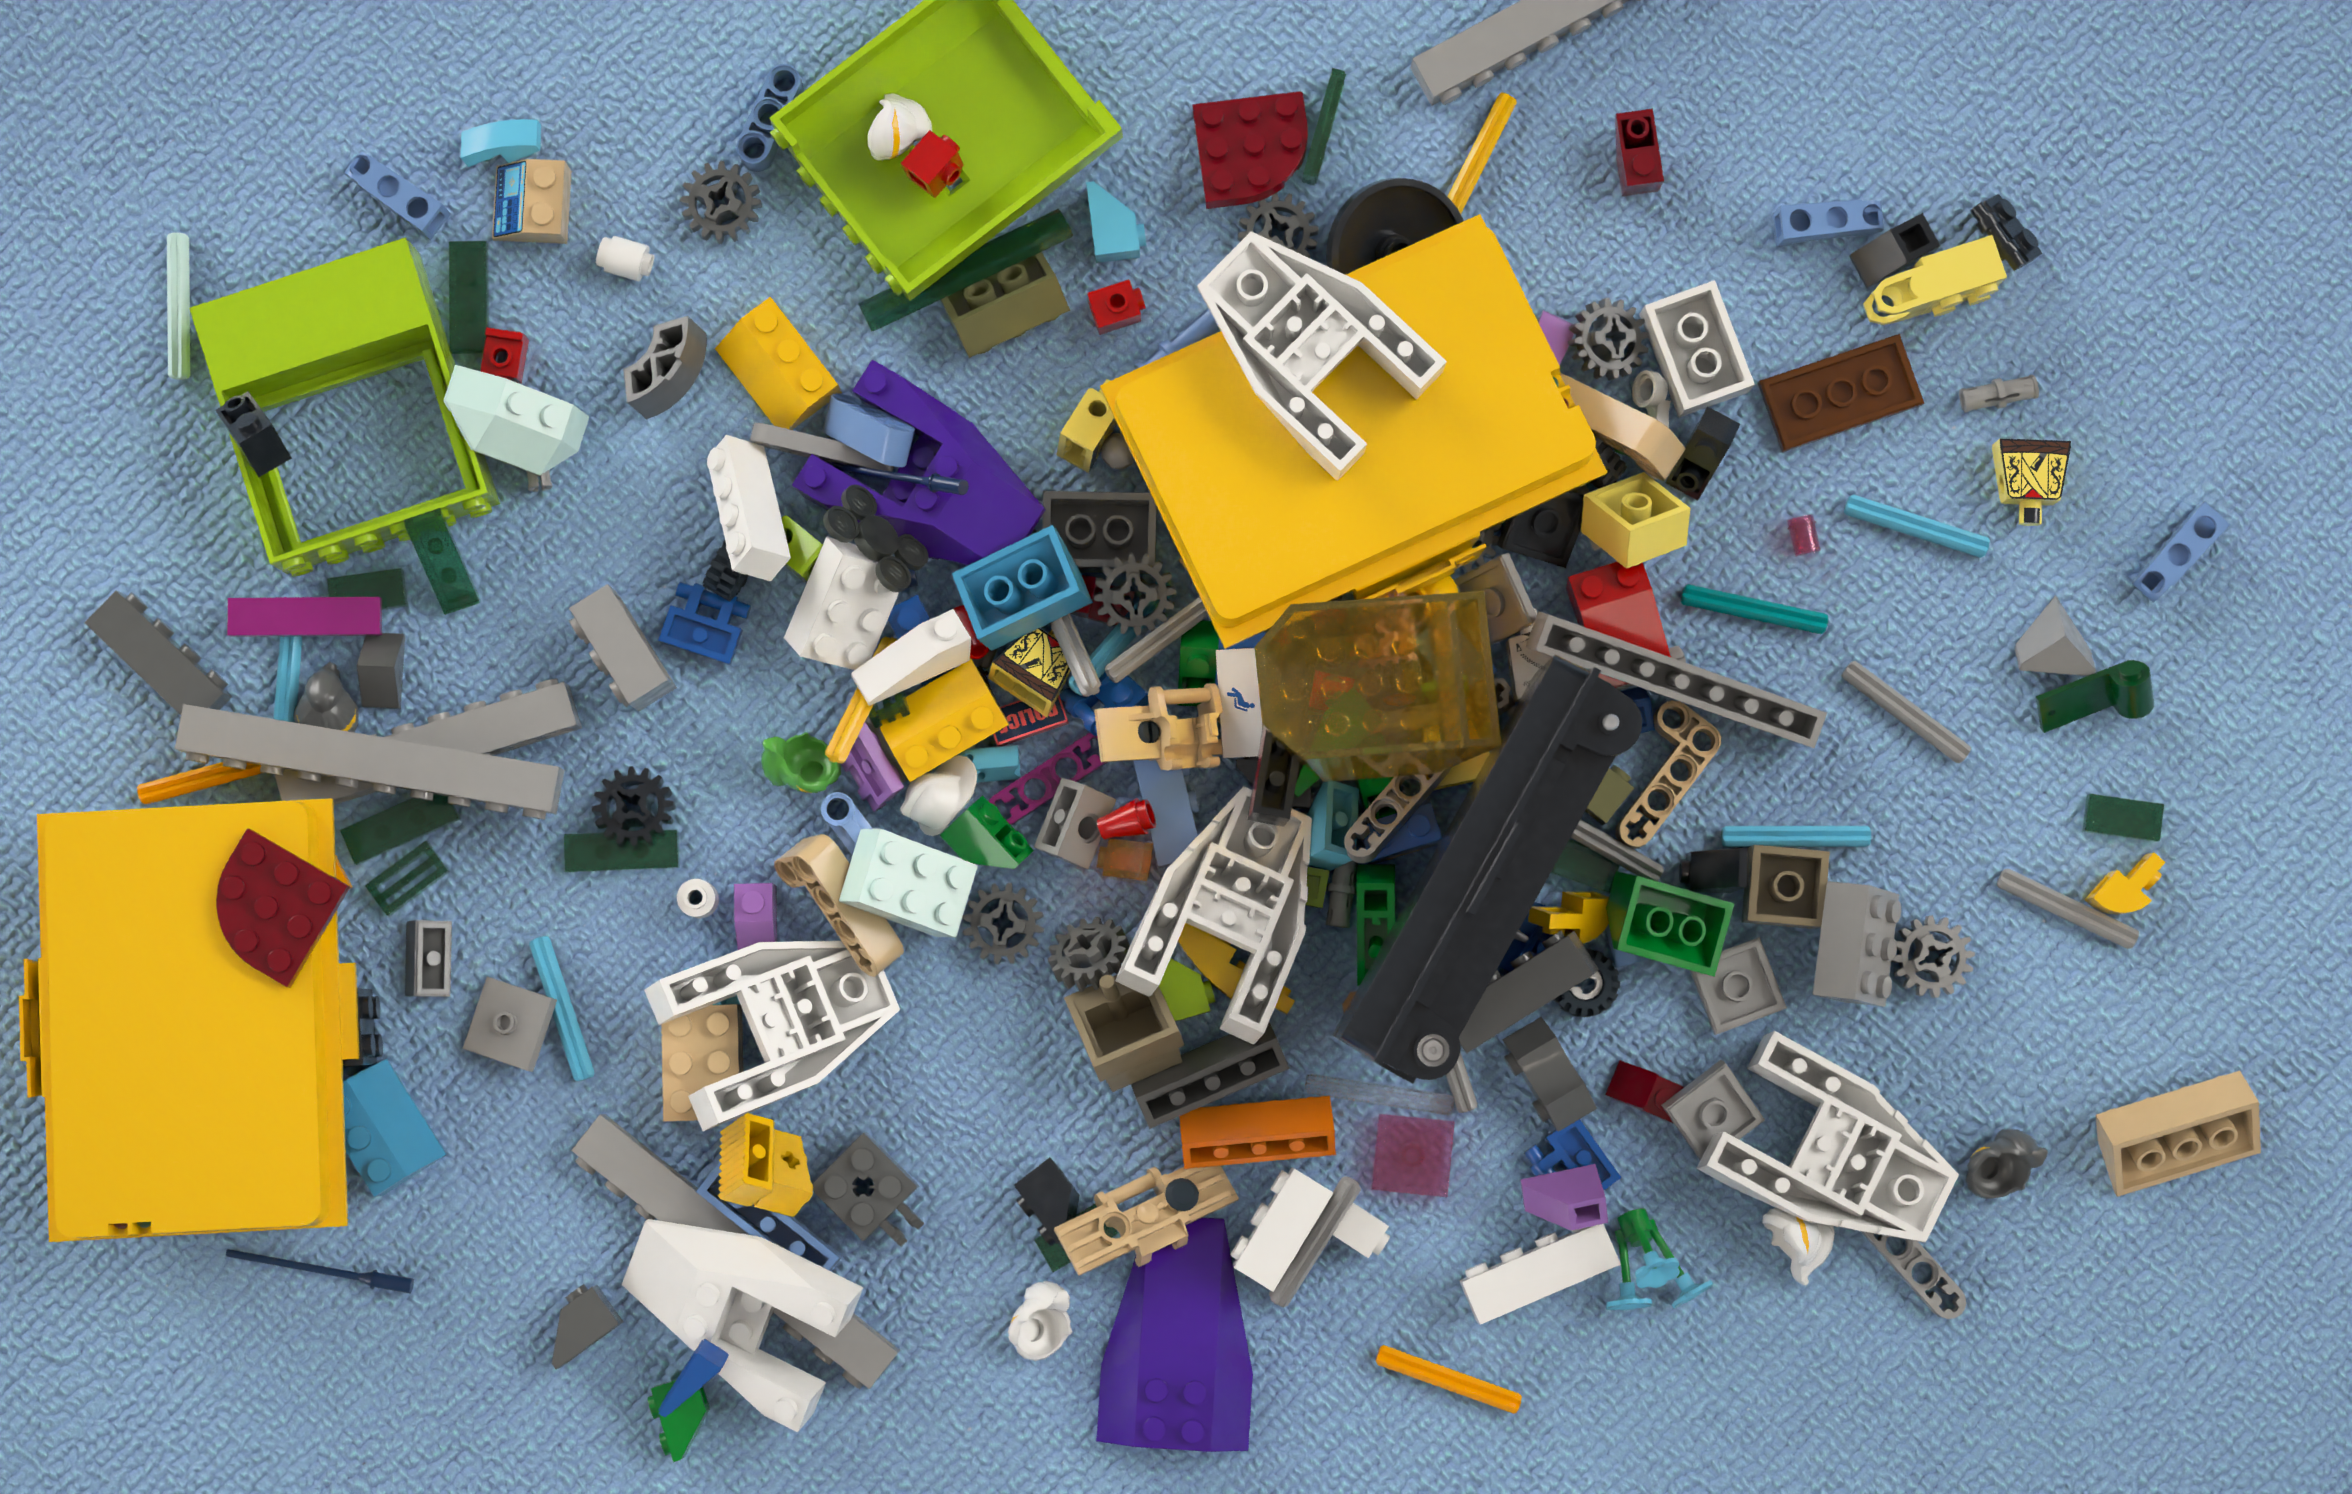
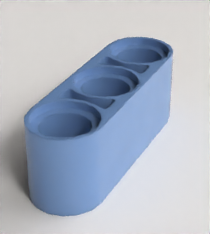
M778 64L770 70L738 139L737 153L745 168L750 171L761 172L769 168L779 149V145L770 134L774 129L773 126L763 124L761 122L762 116L768 111H779L804 91L800 74L796 68L789 64ZM783 78H791L795 81L793 88L786 92L777 90L776 85ZM759 144L765 147L764 153L759 158L752 159L746 156L747 149L752 145Z
M837 393L831 395L823 432L828 436L877 462L894 467L906 466L915 431L911 425L856 397Z

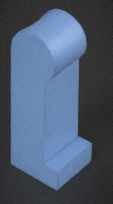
M360 151L344 172L348 178L367 191L370 196L405 220L429 240L434 237L451 215L442 203L363 151Z
M1877 200L1781 205L1773 213L1776 247L1790 246L1792 243L1866 236L1884 230L1881 201Z
M2205 501L2196 505L2187 516L2188 518L2133 580L2132 584L2153 603L2171 585H2174L2229 527L2230 524Z

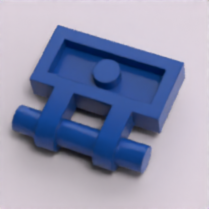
M679 582L675 596L688 600L685 610L670 605L658 641L731 665L743 630L729 624L733 615L747 619L751 605L738 601L737 596L729 602L719 595L707 591L703 585L698 583L692 586ZM701 604L720 610L717 620L699 615L698 611Z
M1106 672L1099 678L1101 682L1100 692L1096 695L1080 696L1071 688L1064 689L1060 694L1061 700L1065 703L1066 710L1073 717H1079L1083 720L1085 729L1093 736H1097L1095 713L1092 707L1098 701L1104 705L1103 708L1149 706L1148 693L1130 676L1127 675L1118 683H1114L1107 676Z
M1580 1119L1559 1132L1554 1130L1545 1137L1554 1149L1544 1156L1536 1144L1524 1152L1532 1164L1530 1169L1535 1176L1556 1172L1552 1166L1561 1160L1568 1170L1595 1164L1603 1190L1621 1179L1619 1173Z

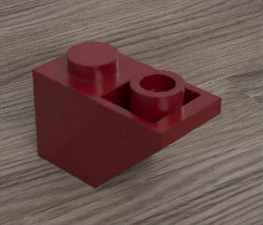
M1653 108L1617 113L1615 115L1616 159L1622 197L1658 192L1664 183Z

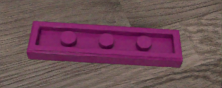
M228 598L227 635L229 637L382 636V598Z

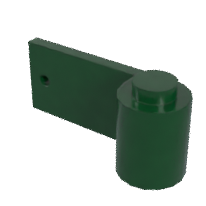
M2127 660L2036 696L2040 729L2045 733L2111 706L2121 716L2129 719H2137L2148 715L2154 708L2149 667L2140 661Z

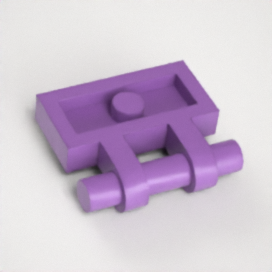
M864 723L846 761L841 765L845 772L850 771L860 788L857 792L863 801L867 800L873 812L883 808L886 802L898 794L904 786L898 770L890 764L881 749L879 738Z

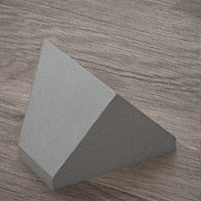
M2055 595L2016 643L2015 653L2019 670L2082 676L2094 674L2096 669L2091 649Z

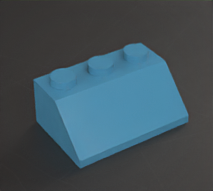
M1054 525L952 573L977 639L991 651L1093 603L1080 570Z
M388 1059L343 1081L346 1153L374 1197L384 1196L447 1155Z

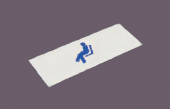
M1257 648L1216 650L1218 689L1223 711L1220 714L1223 758L1258 756L1262 734V714Z

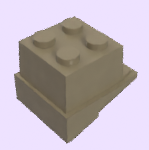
M1104 975L1099 981V989L1094 990L1092 986H1089L1083 992L1078 991L1064 997L1099 1081L1106 1080L1112 1092H1115L1182 1063L1179 1048L1185 1045L1159 986L1148 997L1116 982L1117 975Z

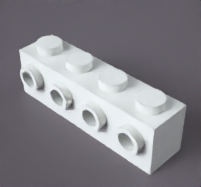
M725 435L716 448L710 451L707 458V466L711 475L713 493L716 497L732 571L772 581L791 556L765 448L759 444Z
M1604 1224L1571 1230V1233L1559 1238L1556 1232L1535 1240L1537 1247L1523 1253L1521 1247L1500 1255L1502 1262L1488 1268L1486 1262L1465 1270L1467 1277L1459 1281L1477 1323L1480 1325L1621 1265Z

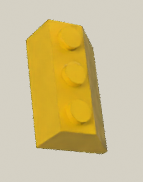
M771 297L742 317L715 348L774 426L793 430L829 403L832 394L842 393L838 383Z
M972 659L874 715L883 736L909 782L1009 725L1008 720Z

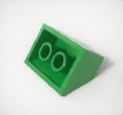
M1616 871L1606 906L1613 949L1715 977L1735 903L1637 875Z

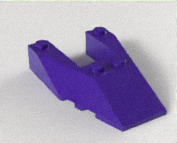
M871 360L852 391L860 400L914 427V433L919 436L909 452L906 466L899 467L896 473L928 477L937 473L944 477L966 480L969 484L968 492L965 495L940 491L931 492L927 486L922 484L891 480L881 495L813 454L810 455L792 483V486L804 498L826 511L833 506L843 507L842 493L851 485H860L866 488L875 498L877 503L875 515L888 521L895 529L898 538L903 534L912 535L926 547L928 558L959 562L961 565L966 566L1030 536L1046 511L972 422L910 381L874 360Z

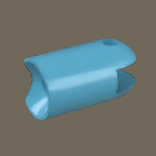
M1018 745L967 749L958 754L968 757L974 763L977 771V783L1021 778Z

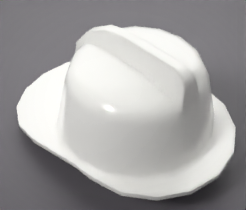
M954 756L941 764L934 773L923 774L911 781L906 790L905 801L900 808L901 813L918 822L920 829L926 835L936 836L941 834L973 796L977 784V771L974 763L968 757Z

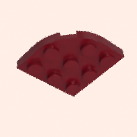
M1302 91L1192 104L1206 209L1244 205L1266 199L1283 189L1285 183L1302 166L1308 145V126Z
M247 828L227 861L219 880L216 897L218 921L225 939L242 960L282 985L291 988L349 891L350 886L254 830Z

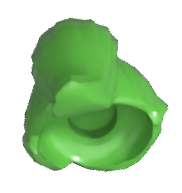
M807 732L795 735L786 741L780 737H771L762 742L764 748L761 755L762 769L764 775L774 786L787 784L790 788L799 792L818 793L835 783L841 775V763H833L825 755L828 744Z

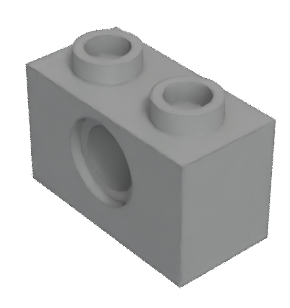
M1061 778L1034 848L1062 861L1089 869L1101 839L1097 818L1111 813L1116 799L1087 785Z

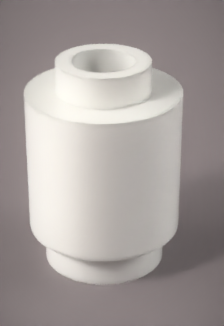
M613 236L612 239L604 237L598 249L596 265L603 267L604 272L639 282L643 275H650L654 263V255L649 254L650 248L648 245Z
M691 879L683 883L679 888L677 903L685 914L694 918H705L713 914L717 909L719 895L712 884L701 879ZM694 891H700L703 896L702 901L697 905H693L690 902L691 894Z

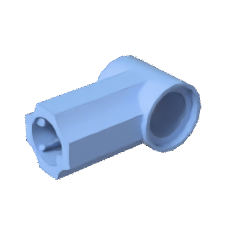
M834 792L827 795L823 800L821 814L824 820L829 824L850 854L853 855L860 829L873 828L847 794ZM835 799L844 800L849 806L848 815L842 820L831 819L827 813L828 805Z

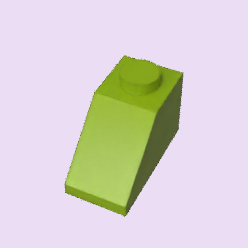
M1170 958L1159 988L1175 1022L1211 1012L1209 1004L1216 1001L1210 980L1202 982L1199 973Z

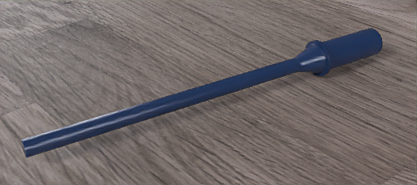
M826 462L840 471L922 484L927 486L931 492L940 491L965 495L969 489V484L966 480L944 477L937 473L928 477H920L836 462Z
M227 1249L226 1257L359 1280L369 1285L371 1289L376 1287L411 1294L414 1286L413 1278L379 1273L377 1270L358 1273Z

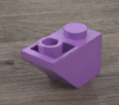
M1595 1164L1520 1179L1523 1204L1526 1212L1568 1230L1608 1223L1606 1197Z

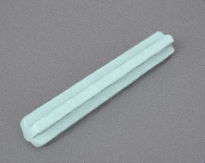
M170 233L167 235L168 375L172 379L183 380L190 377L189 237L184 233Z

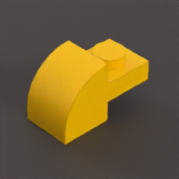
M2155 852L2145 854L2126 876L2119 870L2108 872L2084 900L2093 908L2107 914L2117 915L2140 910L2152 901L2141 889L2149 890L2161 878L2162 874L2158 870L2166 862Z
M1594 891L1562 892L1561 906L1531 907L1528 922L1542 926V932L1554 935L1562 931L1563 935L1567 936L1575 931L1581 942L1587 943L1597 938L1609 924L1606 911L1609 897Z

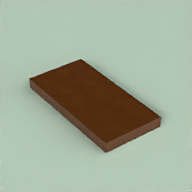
M1900 334L1760 380L1757 383L1782 453L1920 407L1924 404Z

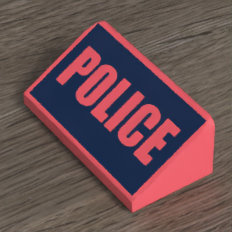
M1060 695L1048 717H1045L1021 700L1001 706L1000 708L1009 725L993 735L997 746H1005L1069 724Z

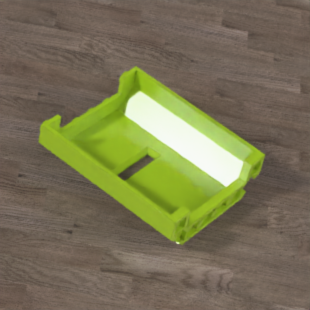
M923 0L769 118L774 128L770 132L771 136L783 151L788 148L800 165L796 172L809 188L815 185L823 195L819 199L820 203L831 217L836 214L841 217L846 224L841 229L854 246L858 243L863 245L869 253L864 258L874 272L878 275L883 271L887 276L884 279L897 296L903 293L909 301L1123 138L1121 126L1100 100L1094 102L1014 0ZM894 93L920 104L925 108L931 120L932 132L940 138L943 134L947 135L960 147L958 153L964 166L959 177L963 182L951 191L945 187L936 198H933L907 178L902 168L901 162L915 147L913 144L907 151L890 160L877 161L871 156L868 147V133L875 117L883 109V105L879 102L884 99L885 94Z

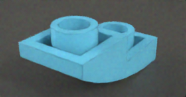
M530 119L506 120L465 130L461 133L460 158L470 167L482 161H488L499 154L508 163L523 157H529L533 153L540 151L541 124L538 120Z

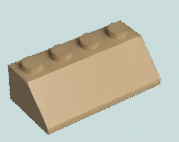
M2241 1071L2218 1076L2214 1079L2096 1114L2098 1143L2117 1197L2261 1153L2259 1101Z

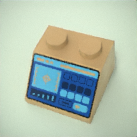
M525 159L496 166L493 241L567 244L572 171L566 161Z

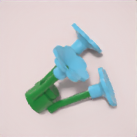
M1646 1209L1631 1210L1617 1218L1621 1229L1614 1233L1619 1244L1622 1283L1619 1284L1620 1297L1615 1301L1607 1302L1606 1310H1633L1650 1307L1652 1304V1299L1636 1296L1635 1283L1631 1282L1627 1242H1630L1631 1247L1642 1246L1645 1252L1643 1259L1646 1266L1640 1267L1635 1272L1636 1284L1639 1288H1646L1648 1286L1658 1288L1665 1285L1668 1280L1677 1277L1675 1282L1679 1286L1681 1293L1677 1300L1671 1304L1674 1309L1712 1287L1713 1282L1711 1280L1697 1284L1693 1282L1688 1272L1684 1274L1678 1260L1673 1256L1660 1235L1655 1220H1649ZM1652 1238L1654 1239L1655 1243L1657 1244L1665 1259L1659 1258L1658 1253L1656 1251H1653L1650 1245V1241H1652Z

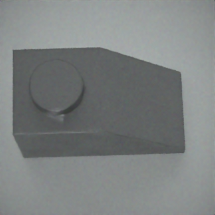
M583 1284L565 1297L569 1304L560 1310L552 1365L555 1369L563 1367L623 1323V1320L598 1285L587 1289Z

